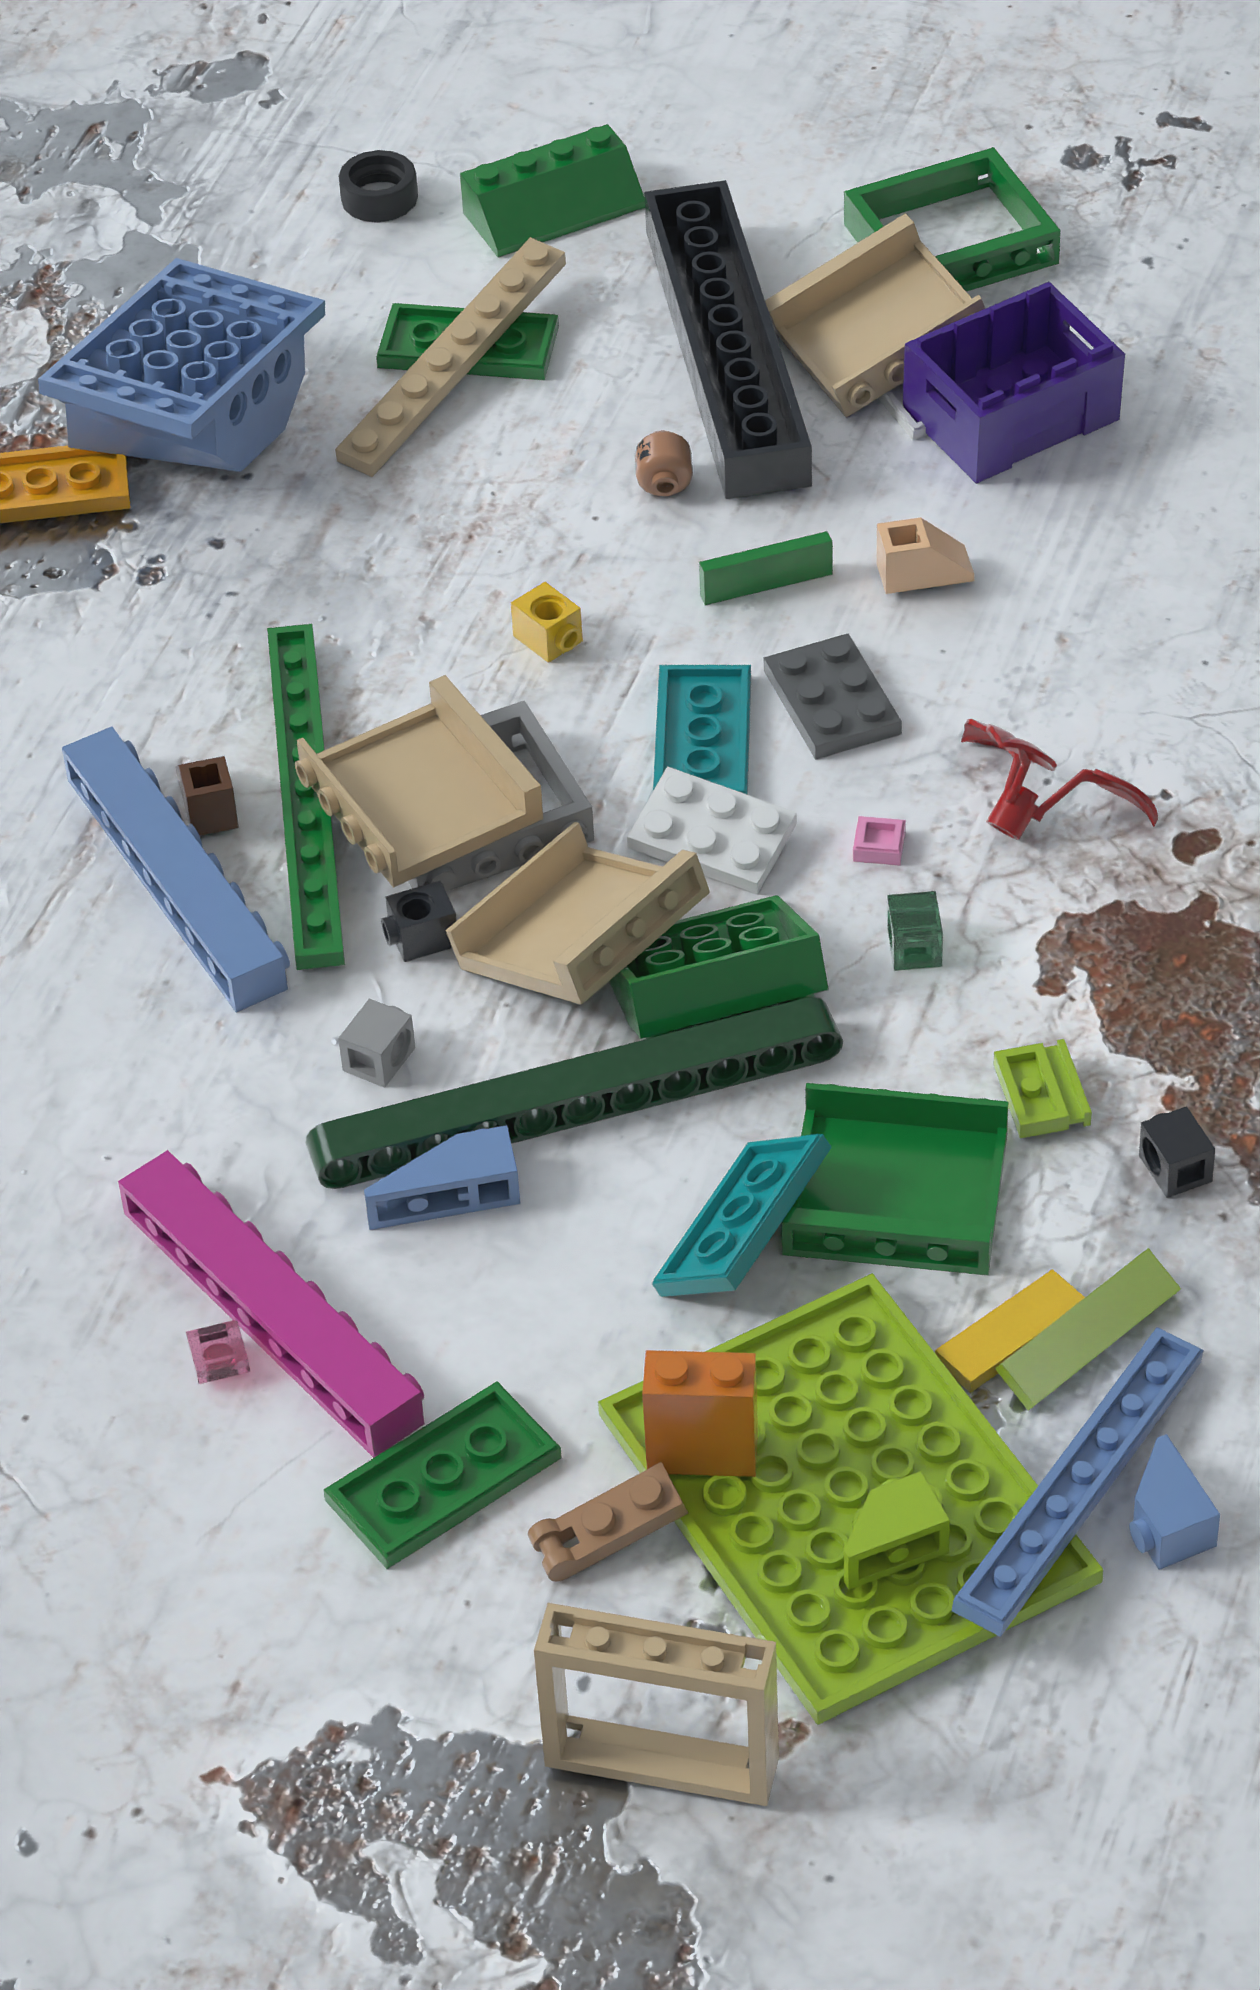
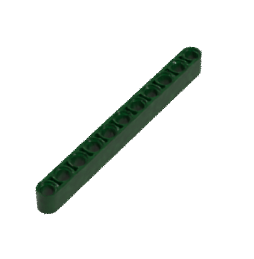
M817 997L803 998L327 1121L311 1129L306 1136L305 1143L320 1184L326 1188L339 1189L386 1177L456 1134L507 1125L510 1141L513 1144L823 1063L832 1059L840 1052L843 1046V1039L826 1002Z

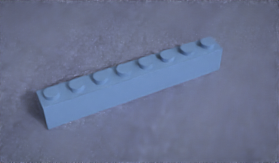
M111 726L63 746L62 752L68 782L234 1011L237 1013L288 990L285 969L290 967V961L283 945L279 941L272 942L260 914L257 911L251 913L248 910L239 886L235 882L228 883L225 879L222 866L216 855L205 852L195 827L192 824L186 826L182 821L175 800L171 796L164 797L161 793L154 772L150 768L144 769L141 766L137 751L131 741L127 740L124 742Z

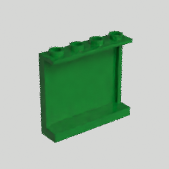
M806 1083V1110L801 1136L823 1134L832 1148L782 1221V1255L989 1276L1008 1134L1009 1102L986 1098L976 1099L932 1093L923 1094L890 1091L887 1089L847 1087L835 1084Z

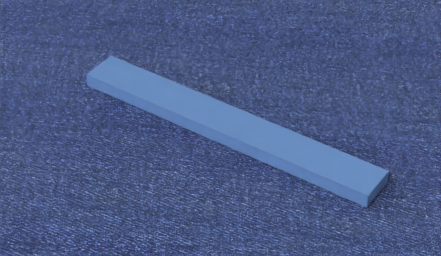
M1158 1327L1154 1330L956 1595L953 1601L952 1612L1000 1637L1200 1365L1204 1352L1203 1349Z

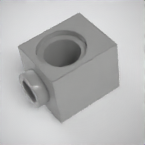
M369 998L338 1038L342 1070L385 1088L415 1049L412 1015L396 1006H388Z

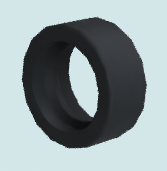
M385 150L363 152L350 158L341 167L338 175L343 208L354 218L367 222L391 221L406 215L416 205L418 187L415 167L402 154ZM376 182L396 184L382 190H365L361 188Z

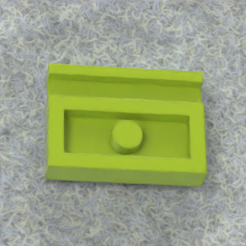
M1065 1039L1057 1040V1045L1044 1047L1043 1043L994 1051L993 1065L1005 1099L1009 1102L1008 1107L1020 1139L1069 1130V1125L1082 1122L1083 1127L1091 1126L1092 1112Z

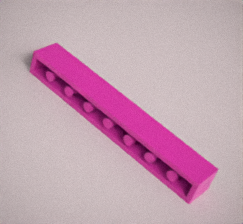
M167 1150L118 1181L124 1214L373 1458L425 1424L422 1407L424 1392L417 1380L409 1373L403 1375L391 1364L390 1358L382 1346L377 1342L370 1344L359 1333L356 1324L346 1312L340 1311L338 1313L330 1306L318 1285L313 1281L305 1282L295 1272L291 1261L282 1251L274 1252L264 1242L262 1235L250 1221L243 1222L233 1213L227 1199L220 1192L212 1193L202 1183L198 1172L191 1164L187 1162L182 1164Z

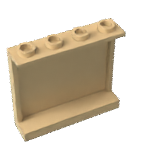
M906 213L765 300L777 336L846 418L903 383L905 343L985 309L982 298L979 295L971 298L921 242L914 222Z
M446 675L429 682L430 704L318 754L314 752L304 738L297 740L299 761L295 762V769L301 783L306 788L312 787L326 814L328 816H336L348 841L352 845L357 843L362 848L373 872L376 874L381 872L393 888L543 820L541 785Z
M574 822L446 930V933L462 970L582 1005L710 893L697 853L682 849L663 867L589 848L580 823Z

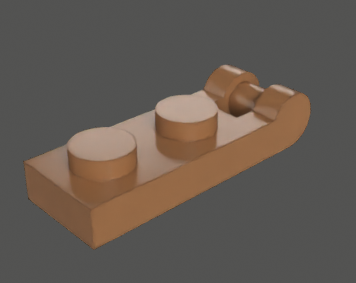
M662 1462L556 1519L548 1518L538 1521L532 1525L527 1534L533 1548L537 1552H542L544 1556L542 1566L551 1581L557 1582L579 1573L688 1514V1511ZM575 1537L580 1542L571 1548H565L562 1545Z

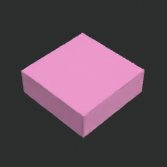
M858 816L853 846V862L901 865L906 820Z

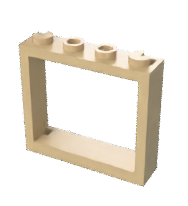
M547 1603L534 1647L545 1767L762 1806L768 1805L779 1761L776 1642ZM561 1626L573 1627L570 1638L562 1637ZM746 1658L762 1660V1664H758L757 1670L743 1668ZM565 1669L746 1700L748 1747L571 1716L568 1713ZM567 1729L581 1731L580 1738L567 1737Z

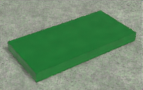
M392 303L376 356L377 368L408 370L465 308ZM522 312L466 375L545 380L559 329L558 315Z
M496 1381L323 1489L324 1498L328 1505L384 1567L389 1569L562 1459L561 1447Z

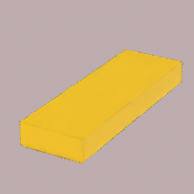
M1052 1269L935 1350V1354L956 1381L971 1393L999 1374L995 1370L996 1367L1085 1297Z

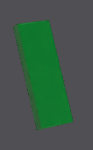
M828 531L700 561V596L704 605L833 575V541Z

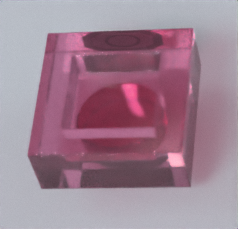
M237 1319L186 1331L187 1342L199 1384L250 1372L249 1361Z

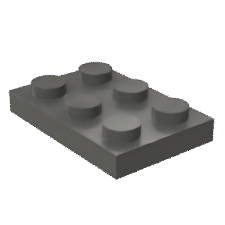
M849 633L763 657L766 676L815 760L902 735V721Z

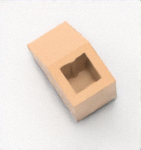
M923 518L877 524V567L886 594L974 581V572L965 545Z

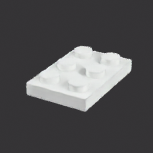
M667 766L627 835V846L629 849L665 862L671 860L682 849L697 853L704 876L758 895L797 824V812Z

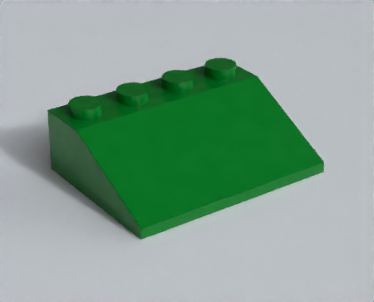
M778 895L678 920L609 981L628 1025L640 1039L672 1033L674 1030L688 1026L703 1025L738 1013L741 1015L768 1008L769 1005L784 1001L788 1003L814 997L815 993L829 990L819 934Z

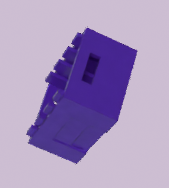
M1048 281L905 343L903 407L916 423L921 421L925 425L926 434L977 484L1011 469L1014 463L1081 433L1085 436L1120 420L1125 353ZM1070 326L1076 332H1078L1094 349L1091 350L1086 344H1084L1070 330Z

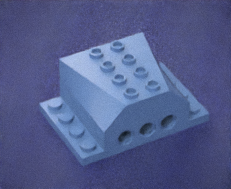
M176 258L38 378L39 394L65 403L68 448L123 454L125 456L241 472L286 428L305 375L304 335L326 315L325 300Z

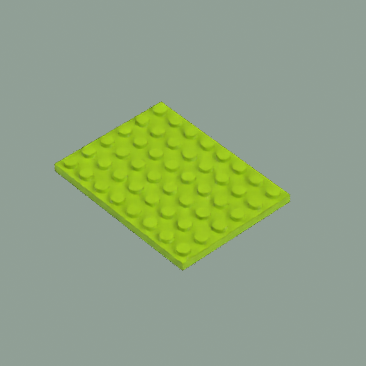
M873 1273L705 1351L756 1353L758 1417L756 1477L668 1474L688 1511V1514L674 1522L757 1639L776 1642L777 1669L817 1725L997 1636L952 1612L953 1601L1038 1485ZM643 1381L598 1401L599 1416L639 1473L647 1470L642 1397ZM922 1471L950 1519L949 1553L848 1590L844 1583V1548L870 1490L881 1486L891 1478H903ZM1076 1534L1006 1630L1103 1582V1568Z

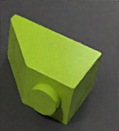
M922 1471L903 1478H891L881 1486L870 1490L844 1548V1583L848 1590L949 1553L950 1519Z

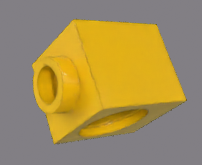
M547 582L541 583L511 602L513 636L548 663L583 642L581 608Z

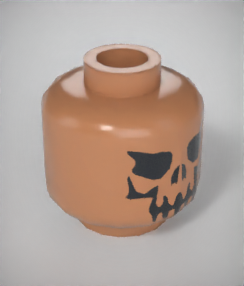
M665 430L655 431L644 437L637 444L635 451V471L639 486L644 491L655 496H671L683 491L690 484L693 475L692 452L689 443L682 436Z

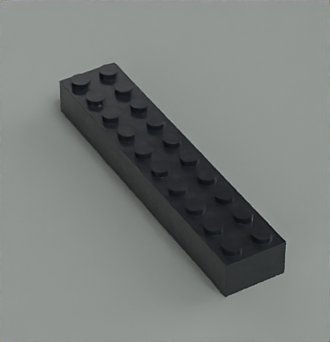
M723 180L644 192L647 237L725 499L812 487V445L727 181Z

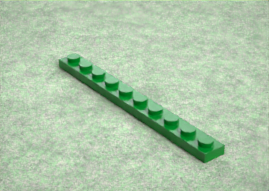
M313 624L267 628L296 969L303 970L345 965L331 816H328L322 808L318 794L312 787L306 788L301 783L295 769V762L299 761L298 739L304 738L316 754L325 750Z

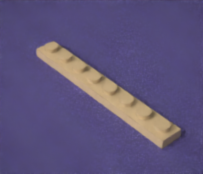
M530 237L335 449L337 462L373 477L566 265L565 252Z

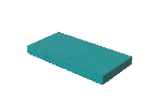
M659 665L653 790L668 766L748 795L751 665Z
M823 1134L748 1142L653 1279L652 1285L659 1295L665 1297L736 1291L832 1148Z

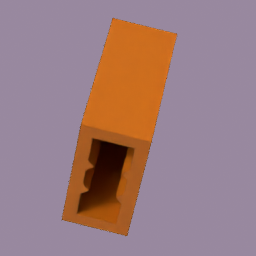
M646 1350L642 1397L647 1469L662 1462L668 1474L756 1477L758 1442L756 1353Z

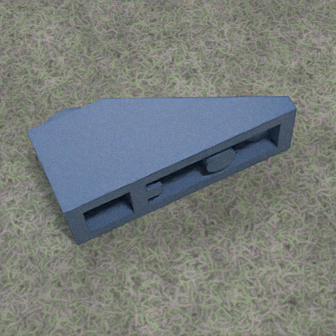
M507 1125L456 1134L364 1189L369 1230L520 1204L518 1171Z

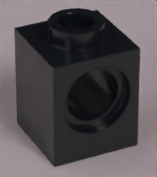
M441 881L385 896L387 917L381 918L382 930L389 946L396 944L404 962L452 948L446 930L457 921V918Z
M1187 1106L1169 1113L1157 1114L1151 1119L1141 1122L1139 1157L1166 1198L1213 1182L1215 1147Z

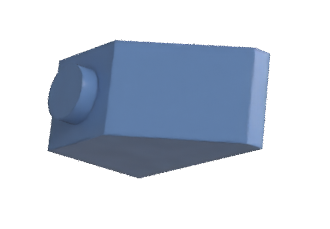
M1167 1434L1156 1439L1135 1496L1133 1521L1129 1524L1130 1534L1137 1549L1141 1553L1148 1552L1160 1570L1217 1547L1220 1513Z

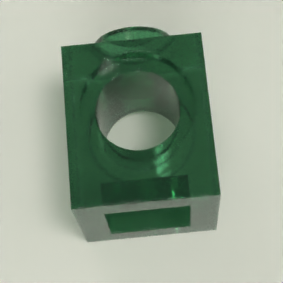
M936 891L887 895V932L893 970L942 967L943 931Z

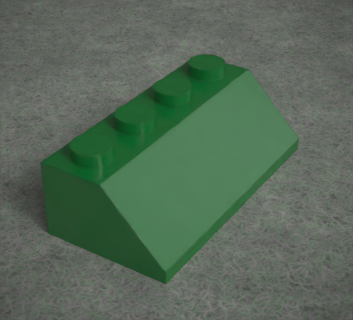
M608 124L593 127L588 131L564 139H557L549 144L528 151H521L488 164H481L476 168L460 173L463 214L498 258L518 251L530 237L543 243L645 208V197L627 147Z

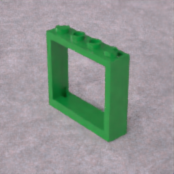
M994 147L844 191V225L858 243L884 227L880 219L989 187L1023 230L935 256L966 292L1059 264L1061 230ZM988 174V177L978 180L979 176Z

